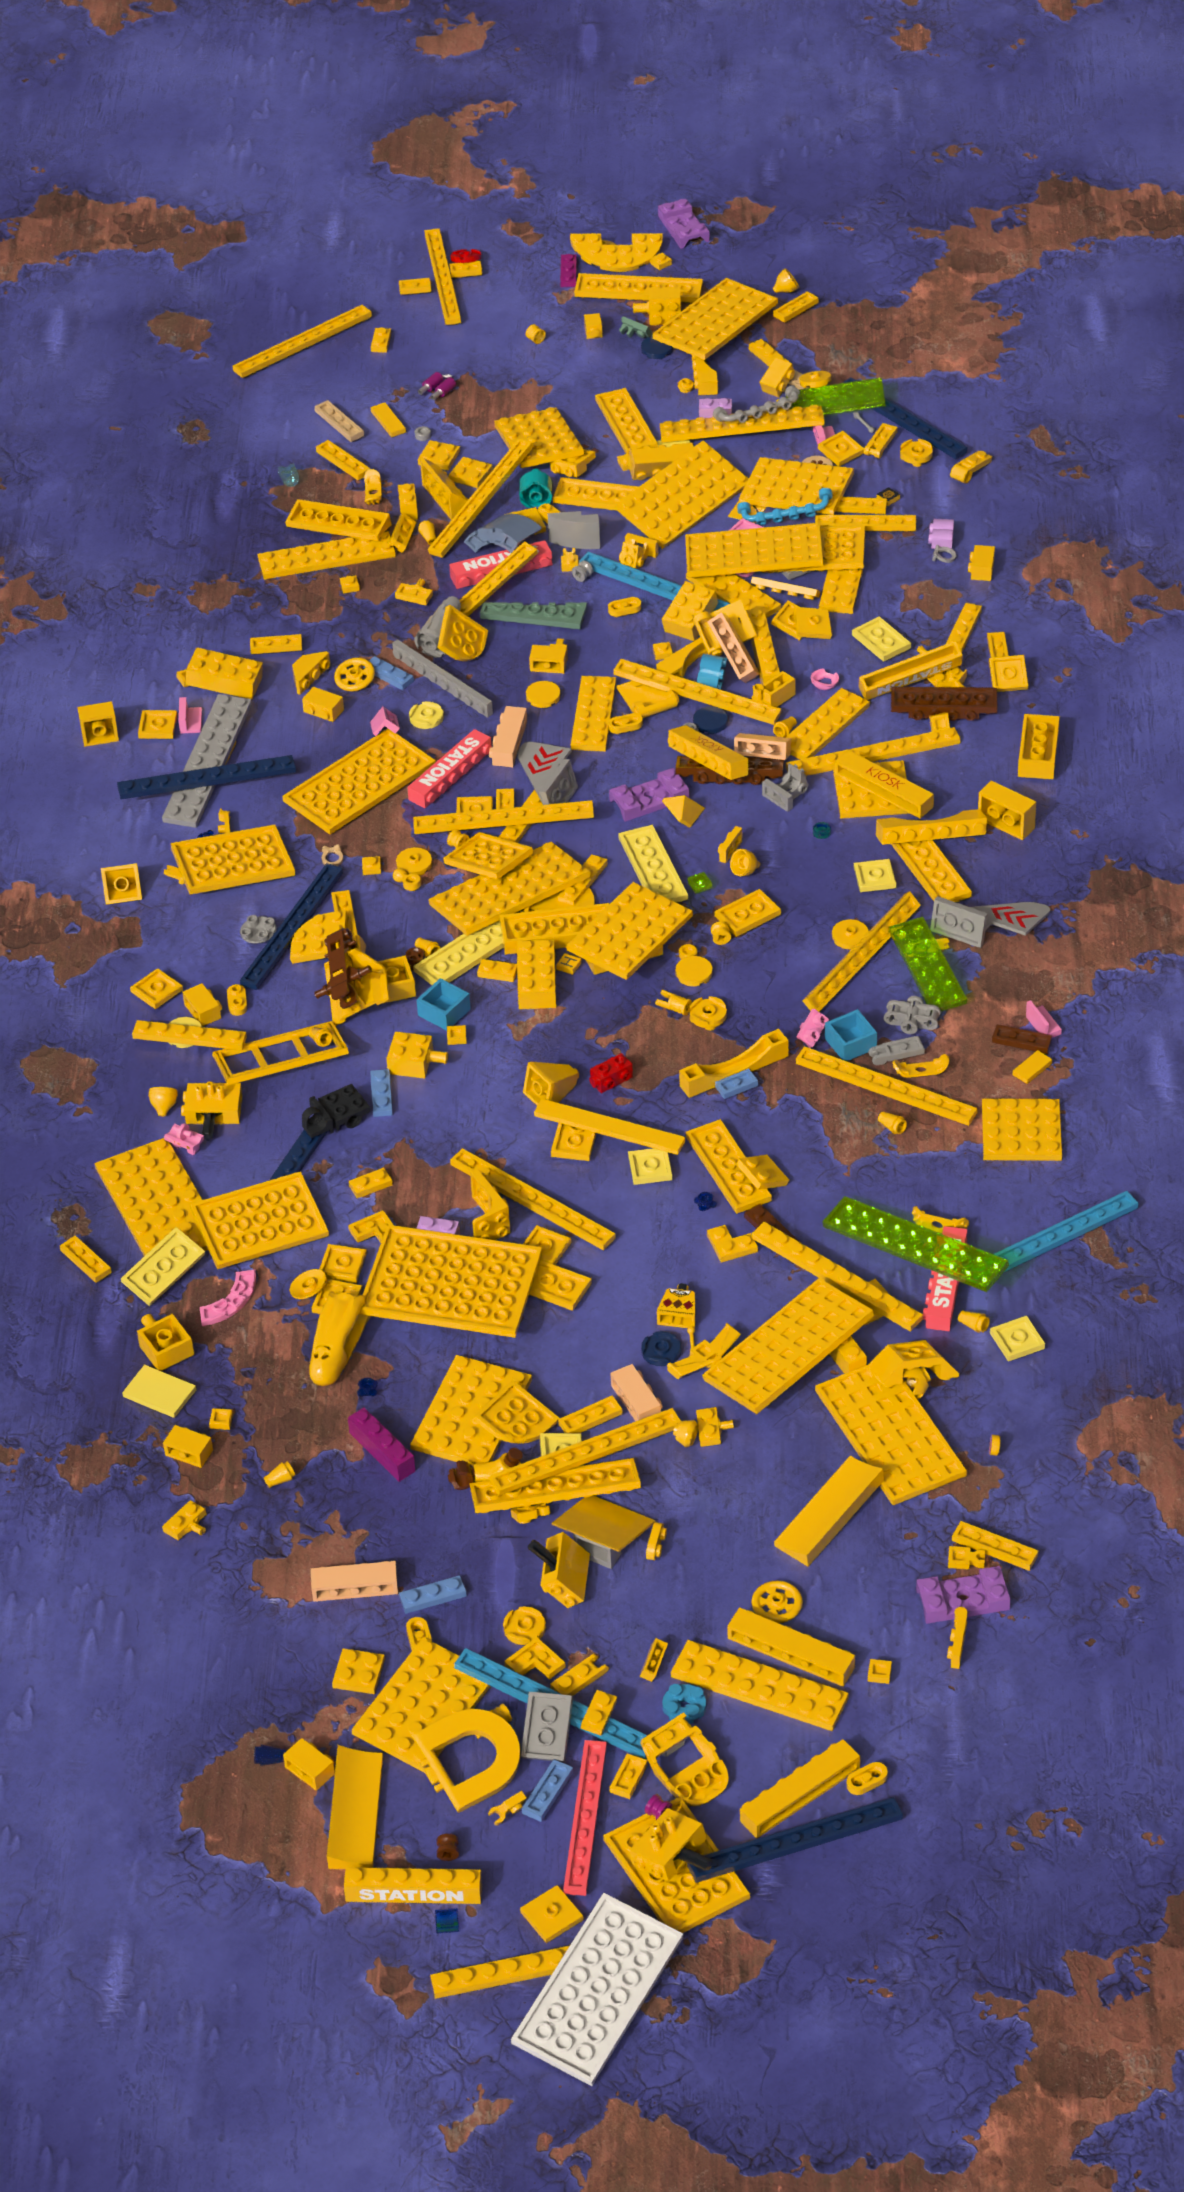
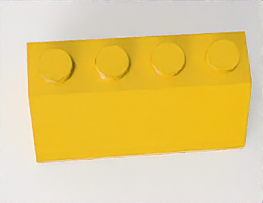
M421 458L422 485L452 520L469 499L465 498L461 489L455 486L454 481L450 480L447 473L438 465L425 458Z

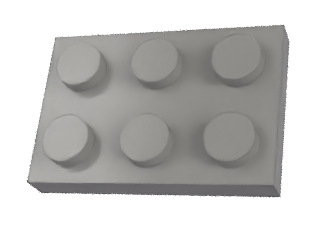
M529 1692L521 1758L553 1761L555 1759L559 1762H565L573 1704L572 1695Z

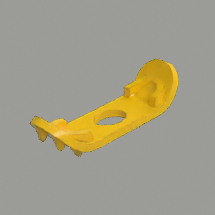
M371 469L364 475V501L368 505H371V503L374 505L375 502L380 503L382 501L380 473L375 469ZM372 490H378L375 494H369Z
M943 1054L931 1062L913 1064L900 1063L894 1060L893 1068L896 1069L897 1074L906 1078L936 1075L942 1073L947 1068L949 1056ZM919 1067L926 1068L923 1072H919L916 1069Z
M917 1206L913 1207V1221L922 1229L942 1233L944 1226L967 1229L969 1226V1221L966 1218L945 1219L925 1214V1211L919 1210ZM932 1222H940L943 1227H935Z

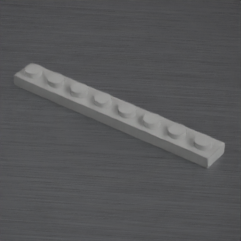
M398 639L392 642L393 655L396 659L401 660L419 674L424 675L431 682L436 683L454 697L465 702L466 705L477 710L478 713L483 714L487 718L493 715L491 700Z

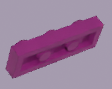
M561 255L560 285L561 287H576L577 255Z

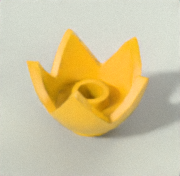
M915 1367L912 1370L903 1369V1377L906 1378V1384L909 1388H914L913 1395H915L917 1400L920 1399L929 1387L928 1382L931 1381L928 1372L924 1367Z

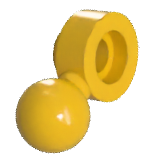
M402 868L394 870L393 879L399 883L403 882L404 889L415 891L420 888L421 879L419 875L407 874Z

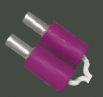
M435 372L422 383L423 387L418 390V393L422 395L424 392H431L435 388V393L431 395V399L435 400L438 397H444L455 388L456 382L449 374L441 375L439 372Z

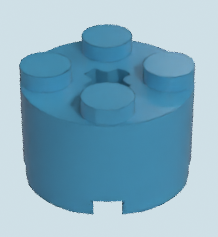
M703 654L697 683L721 690L723 682H720V680H724L726 670L723 668H726L727 658Z

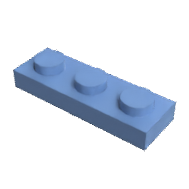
M376 656L369 660L374 666L376 677L401 690H404L414 682V676Z
M389 1069L372 1070L370 1074L373 1117L391 1116L393 1114Z
M460 1575L399 1593L405 1614L467 1597Z
M553 1759L522 1807V1814L542 1822L573 1774V1767Z

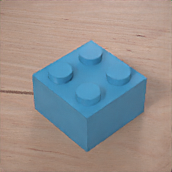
M441 978L417 999L418 1016L446 1031L447 1026H453L471 1009L470 994Z
M858 1009L825 1023V1040L844 1061L868 1053L871 1047L877 1046V1032Z

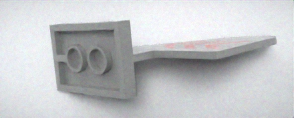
M526 742L519 747L517 752L518 759L542 804L567 803L578 789L571 762L567 759L572 752L571 748Z
M937 896L934 899L930 931L981 948L984 944L985 931L991 924L1026 936L1049 915L1050 908L1047 905L1036 902L968 907Z

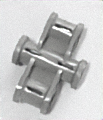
M911 996L907 999V1002L889 1001L886 1006L887 1012L884 1014V1021L890 1025L901 1026V1030L906 1034H914L918 1028L936 1029L938 1026L937 1018L940 1016L941 1010L935 1005L924 1004L922 998L918 996Z

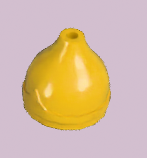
M785 268L778 274L773 290L775 293H791L797 290L799 285L789 270Z
M738 849L731 857L730 867L735 875L743 877L755 872L760 867V862L751 851Z
M169 1087L150 1088L149 1100L151 1105L156 1109L158 1116L166 1117L168 1111L176 1103L178 1090Z

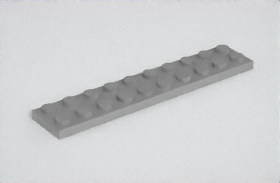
M218 694L183 772L225 765L251 708V699ZM216 785L174 791L162 816L163 822L197 828Z

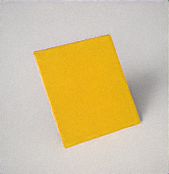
M593 1495L581 1499L553 1521L552 1525L620 1552L656 1521Z

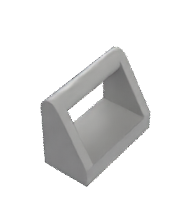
M573 1533V1540L590 1553V1561L612 1569L621 1556V1551H615Z

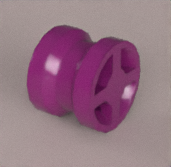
M655 1794L647 1802L645 1813L649 1816H655L657 1820L667 1808L672 1810V1803L663 1801L661 1796Z

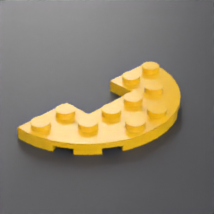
M663 233L632 234V245H602L601 234H570L571 245L574 251L581 255L582 260L590 265L600 266L602 270L612 272L633 271L639 269V266L648 265L650 258L660 252Z

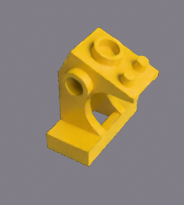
M627 533L625 542H623L622 552L619 555L620 563L635 569L642 567L648 556L654 558L658 556V541ZM637 543L644 544V547H640Z

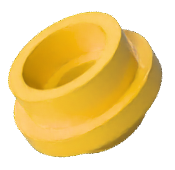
M688 378L678 382V388L683 393L691 392L694 387L693 381Z

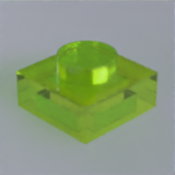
M704 872L687 878L688 884L696 894L712 888V882Z

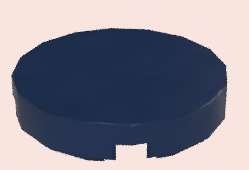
M651 336L642 341L641 351L643 355L646 354L650 359H663L666 355L672 353L673 347L661 343Z
M707 706L695 712L693 723L699 732L704 733L705 731L708 734H715L726 728L728 715L721 708Z
M657 1331L653 1335L644 1338L641 1344V1353L644 1360L649 1364L667 1366L668 1363H674L679 1359L681 1355V1342L672 1333Z

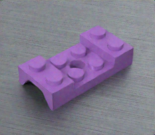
M680 199L658 206V217L681 249L685 247L689 239L702 237L706 242H709V230L704 223L700 224L692 212V206L687 199Z
M674 768L657 773V779L631 788L624 784L609 790L610 802L615 801L620 807L625 822L666 808L667 806L662 802L664 798L683 795L689 798V788L681 777L675 774Z
M1000 1566L979 1569V1575L939 1581L937 1576L916 1580V1591L920 1594L926 1624L955 1619L954 1613L958 1607L967 1609V1617L1010 1610V1597ZM966 1595L968 1599L961 1600L958 1596Z

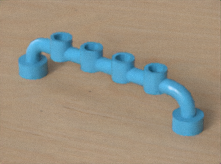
M830 488L819 490V499L822 500L819 504L808 503L802 507L791 506L785 510L774 509L768 513L757 512L756 515H749L751 512L750 503L741 502L737 505V511L744 519L750 522L756 521L757 525H765L767 519H773V522L779 523L783 521L784 516H789L791 520H796L799 518V514L805 513L807 517H813L816 515L815 511L822 510L827 506L832 498V490Z

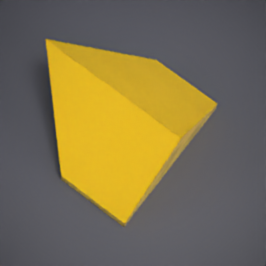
M685 795L664 798L662 800L676 819L689 828L705 809Z

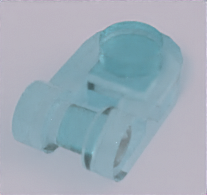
M289 464L288 467H277L278 474L285 485L292 487L298 484L299 475L294 464Z

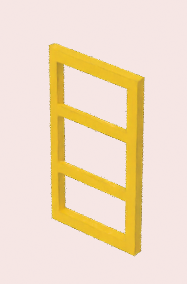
M332 1021L244 1044L243 1050L221 1049L212 1052V1056L227 1085L349 1054L348 1047ZM313 1027L328 1029L331 1032L332 1040L336 1047L308 1054L300 1038L308 1036L309 1030ZM292 1040L301 1057L267 1065L259 1048ZM252 1051L260 1067L232 1074L224 1057Z

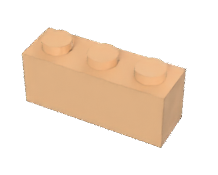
M739 733L734 739V751L743 756L786 760L791 753V738Z
M633 1364L611 1372V1386L635 1421L661 1412L663 1406L660 1399L653 1395L651 1386L645 1383L641 1371L636 1370Z

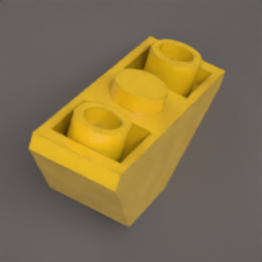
M329 652L302 655L292 665L297 694L301 695L330 667Z

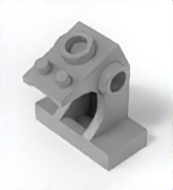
M789 763L788 773L783 776V782L775 784L769 779L762 782V795L789 812L793 809V800L805 793L809 784L806 780L807 776L803 773L804 770L802 768L799 770L796 764L793 766Z

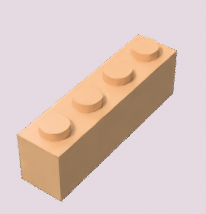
M721 612L707 621L738 678L747 683L758 676L760 673L729 617Z
M506 706L504 713H501L500 724L497 725L496 730L497 736H494L493 747H490L489 751L492 765L514 766L527 724V708Z
M383 1561L378 1563L311 1568L313 1602L398 1594L396 1562Z

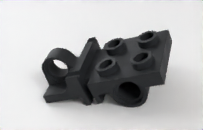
M349 1084L318 1098V1100L315 1099V1096L310 1097V1107L302 1114V1127L311 1138L327 1131L334 1133L333 1128L338 1131L340 1130L339 1126L342 1124L347 1128H354L361 1123L362 1116L370 1112V1106L353 1084Z

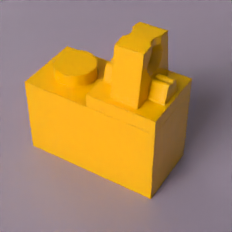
M557 638L556 644H550V646L532 645L529 657L530 671L564 674L568 659L567 645H564V639Z

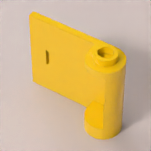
M741 599L710 614L705 611L693 617L695 626L708 654L720 656L724 652L707 622L721 612L729 617L742 642L757 636Z
M629 681L617 686V690L631 711L641 715L642 718L675 708L679 703L677 693H674L672 690L666 692L636 681Z

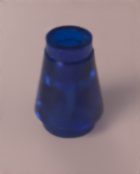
M262 1744L255 1746L254 1764L265 1766L284 1762L283 1754L286 1752V1749Z

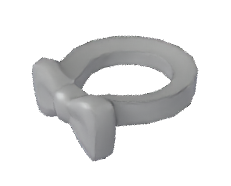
M936 545L932 561H935L937 558L942 562L951 563L955 560L956 553L949 547ZM938 552H948L952 555V558H943Z

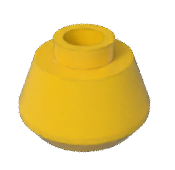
M695 1420L681 1421L680 1424L677 1423L675 1425L673 1435L676 1436V1440L684 1447H690L696 1439L698 1424Z

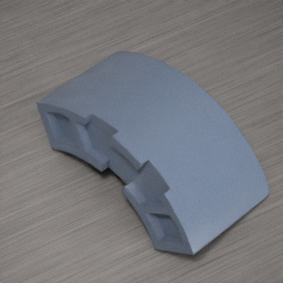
M505 514L471 533L464 542L475 553L480 551L484 545L495 543V545L501 546L512 553L519 547L522 541L540 531L541 526L523 515Z

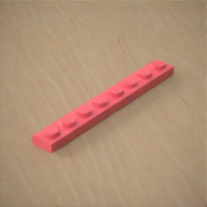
M584 1741L563 1889L564 1894L586 1896L607 1749V1742Z

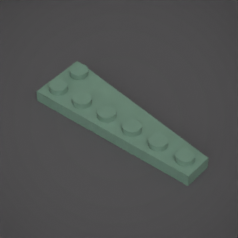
M484 602L480 611V619L581 629L587 610V603L566 602L565 605H556V602H549V605H539V602H532V604L523 605L522 602Z

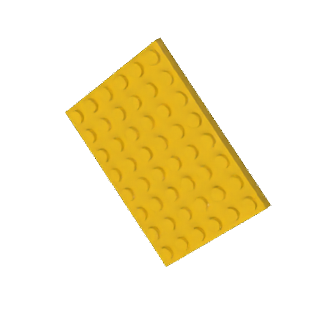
M387 1225L362 1295L365 1297V1301L359 1314L516 1338L542 1255V1247Z

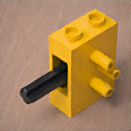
M211 1081L207 1083H188L187 1091L183 1092V1102L185 1105L181 1106V1115L185 1116L186 1124H203L202 1135H204L206 1141L213 1138L215 1124H239L243 1097L241 1083L227 1085V1083H213Z
M564 1532L547 1538L546 1548L536 1540H532L528 1545V1549L544 1561L540 1585L543 1591L550 1593L567 1608L584 1602L590 1553Z
M669 1808L663 1812L629 1850L632 1863L637 1869L645 1870L656 1878H662L670 1881L686 1862L702 1870H710L713 1863L712 1859L695 1852L707 1839L703 1824Z

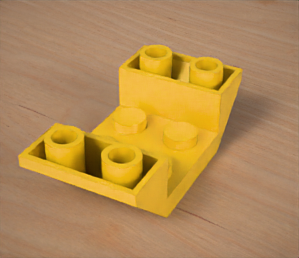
M926 1340L888 1344L867 1366L872 1375L885 1387L902 1384L903 1369L912 1370L915 1367L930 1368L942 1380L959 1377V1373Z

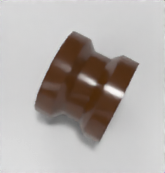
M413 947L406 952V958L412 971H414V965L424 960V952L421 948Z
M450 1833L438 1836L436 1839L437 1846L439 1847L437 1849V1857L442 1861L457 1859L459 1856V1849L457 1848L459 1844L458 1837Z

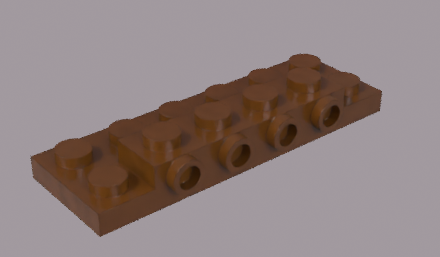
M891 687V712H909V718L914 720L929 718L931 715L946 712L951 721L956 719L972 721L979 719V713H997V688Z
M677 756L675 774L682 777L693 775V782L699 784H706L708 782L725 784L726 782H733V784L737 785L743 783L759 785L765 780V776L773 779L783 777L784 760L746 757L748 758V775L730 780L687 756Z

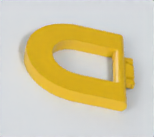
M481 1709L458 1711L413 1735L415 1742L426 1758L420 1762V1766L422 1769L427 1767L424 1769V1772L432 1786L439 1783L434 1786L436 1793L445 1790L458 1813L503 1790L512 1781L519 1766L520 1746L515 1731L507 1721L490 1711ZM468 1735H480L490 1740L497 1753L493 1764L485 1771L455 1786L435 1752Z

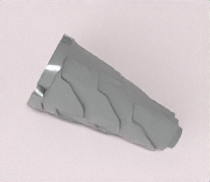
M449 596L444 600L415 636V645L418 649L421 646L423 648L422 653L427 656L439 658L442 654L445 655L437 646L445 607L452 605L459 611L461 609V603L455 596Z

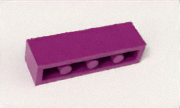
M363 1407L348 1417L349 1433L396 1480L400 1482L415 1472L414 1455L367 1409Z

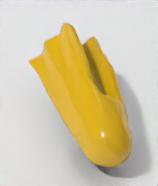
M330 1292L328 1295V1300L319 1315L309 1364L310 1378L318 1386H329L337 1381L349 1361L365 1325L371 1318V1316L359 1314L365 1301V1297L361 1294L354 1296L349 1293L341 1292L340 1294Z

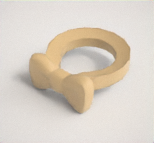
M339 844L334 847H322V862L324 865L326 863L335 866L341 865L343 854ZM332 852L339 856V859L335 862H328L326 860L327 855Z

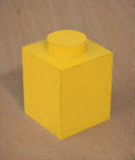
M600 313L584 315V328L587 339L602 337Z

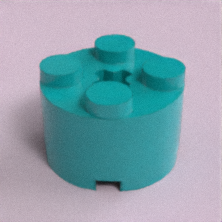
M533 469L521 477L519 481L520 502L525 507H539L542 504L551 503L553 482L550 476L539 469Z

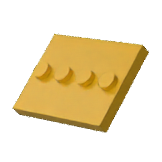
M478 832L443 859L447 865L498 880L531 856L533 849L530 846Z

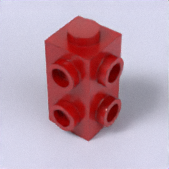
M622 1053L611 1057L609 1060L590 1069V1084L592 1087L597 1088L600 1093L612 1089L633 1077L632 1063Z

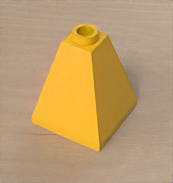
M528 1062L523 1093L537 1106L541 1099L559 1103L576 1086L579 1072L568 1064Z

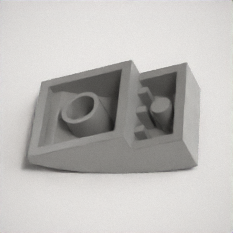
M581 511L547 513L549 542L577 549H600L598 514L581 515Z

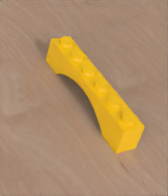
M691 355L694 387L698 389V395L718 394L717 372L710 368L704 359Z
M701 637L657 663L656 670L684 678L688 667L703 654H707Z
M980 809L961 811L951 817L936 820H906L894 817L876 819V837L884 845L985 835L987 817Z
M780 1029L762 1035L748 1050L728 1061L713 1065L695 1063L679 1070L680 1087L691 1098L714 1088L716 1081L746 1069H750L752 1072L788 1057V1039Z

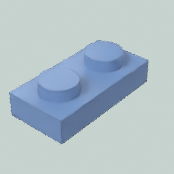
M750 1069L715 1082V1088L724 1099L758 1086V1080Z

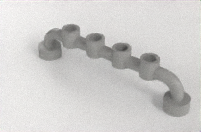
M791 385L785 391V395L788 398L781 397L779 401L773 403L767 401L763 406L759 407L753 405L749 410H737L732 415H727L724 408L717 407L713 411V417L719 422L738 420L744 423L749 416L760 418L762 412L767 411L769 414H774L779 407L788 410L791 404L798 400L800 391L794 385Z

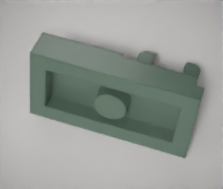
M624 316L621 318L623 323L619 330L621 334L628 330V337H632L634 332L641 338L653 336V332L648 326Z

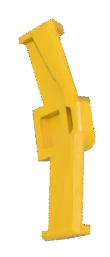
M726 1323L725 1327L711 1343L703 1340L690 1349L691 1356L675 1363H668V1372L676 1379H680L684 1375L703 1367L711 1368L722 1359L725 1352L741 1334L730 1324Z

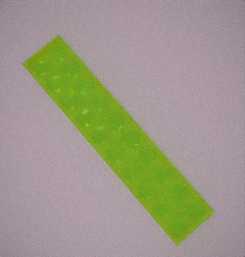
M846 1196L841 1199L822 1221L824 1228L984 1292L989 1291L1009 1266L1008 1260Z

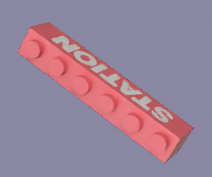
M545 540L530 544L537 549L538 554L516 574L552 565V552ZM508 550L449 564L450 577L456 589L478 584L511 553Z
M475 729L471 731L408 786L409 801L423 808L433 803L435 799L442 793H445L450 786L455 784L458 779L489 754L490 747H492L491 737Z
M944 1226L942 1234L938 1235L937 1246H940V1248L935 1250L934 1260H937V1263L932 1265L931 1275H934V1278L929 1280L928 1290H931V1293L926 1295L925 1304L928 1305V1308L923 1310V1320H926L927 1329L950 1331L967 1245V1229Z

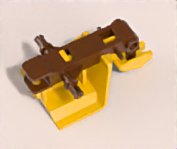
M342 928L324 939L328 950L324 957L329 960L324 963L327 984L323 985L322 989L315 991L314 995L317 999L324 995L330 997L332 1022L335 1026L345 1022L347 1017L375 1003L379 1005L390 1000L386 969L382 964L365 954L366 944L360 935H356L355 940H352L351 931L348 928Z

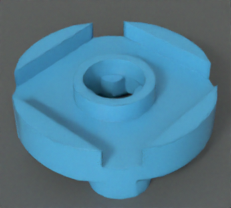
M673 1684L663 1697L664 1714L666 1713L670 1721L684 1712L687 1715L685 1720L692 1724L694 1720L701 1719L705 1714L706 1698L700 1687L689 1684ZM687 1702L689 1704H687L685 1707H681L680 1703Z

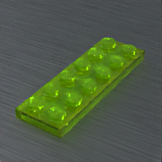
M882 378L827 385L818 388L799 389V398L795 403L791 404L789 409L818 405L822 406L823 415L886 406Z
M924 917L889 926V933L925 1002L928 1005L939 1007L941 1011L967 1004V997Z

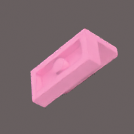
M813 426V433L817 444L835 435L832 426Z
M186 697L179 698L178 721L180 734L201 732L202 708H188Z
M384 706L370 722L375 736L384 726L395 734L400 729L397 715Z
M1031 1000L1027 1001L1026 1018L1037 1032L1052 1035V1038L1061 1035L1062 1029L1044 1006L1036 1008Z

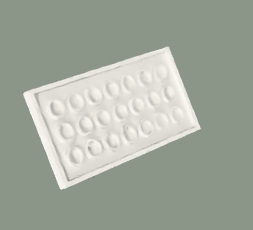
M603 1893L511 2038V2044L592 2086L682 1941L683 1933Z

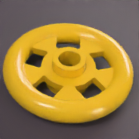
M351 658L342 662L337 667L334 680L342 690L359 691L372 682L375 676V669L372 663L366 659ZM361 665H363V666H365L366 668H365L364 670H362V669L359 668V667H360ZM346 674V678L341 679V675ZM363 675H367V677L364 680H362Z
M770 1581L762 1584L755 1590L751 1604L755 1614L764 1618H770L776 1623H784L792 1620L799 1614L803 1600L799 1590L792 1584L784 1581ZM776 1590H785V1593L783 1594L781 1592H776ZM765 1592L769 1593L767 1599L762 1597ZM787 1598H794V1604H788ZM764 1605H767L768 1608L771 1610L766 1612L762 1609V1607ZM783 1609H785L787 1612L778 1615L777 1611H781Z

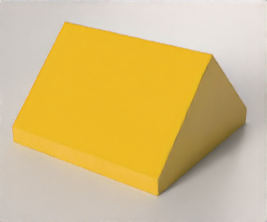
M137 863L101 868L106 905L142 900Z

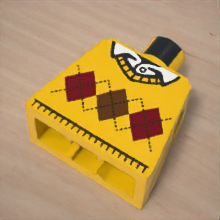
M680 1283L677 1285V1289L669 1288L665 1291L657 1309V1325L681 1328L692 1326L695 1329V1292L689 1291L688 1285Z

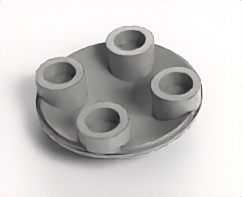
M250 915L242 925L240 935L246 942L254 944L263 943L271 939L276 932V924L271 917Z

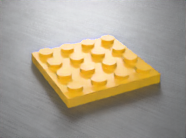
M904 760L874 762L907 780ZM833 765L840 819L910 814L835 775V765Z
M982 1099L983 1160L1062 1161L1059 1099Z

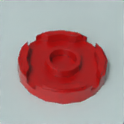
M467 249L456 250L450 254L451 261L455 263L475 262L481 259V251L477 249H471V251H467Z

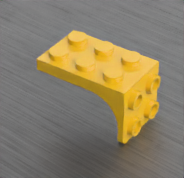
M477 1168L470 1170L472 1198L485 1213L472 1222L474 1237L489 1240L505 1237L507 1234H510L507 1201L505 1198L500 1197L494 1185L491 1186L484 1173L482 1174Z

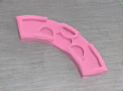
M256 1269L236 1272L235 1283L230 1294L225 1299L222 1298L213 1304L200 1307L202 1326L221 1322L236 1314L246 1305L256 1286Z

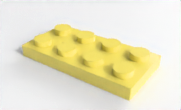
M175 1227L121 1278V1282L147 1305L151 1306L205 1255V1251Z

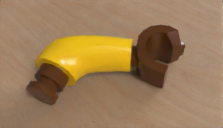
M510 1448L508 1453L502 1454L497 1460L472 1464V1468L468 1462L458 1460L456 1463L457 1468L449 1470V1482L456 1490L468 1489L470 1487L469 1483H473V1479L475 1482L488 1481L490 1475L520 1465L523 1454L518 1448Z

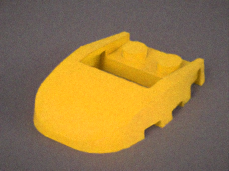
M683 1712L641 1739L640 1744L654 1774L675 1798L681 1797L688 1806H700L710 1802L725 1790L729 1775L723 1760L719 1759L715 1751L716 1747L702 1735V1731L697 1726L692 1727L685 1720L687 1715ZM690 1737L703 1757L669 1779L656 1758Z

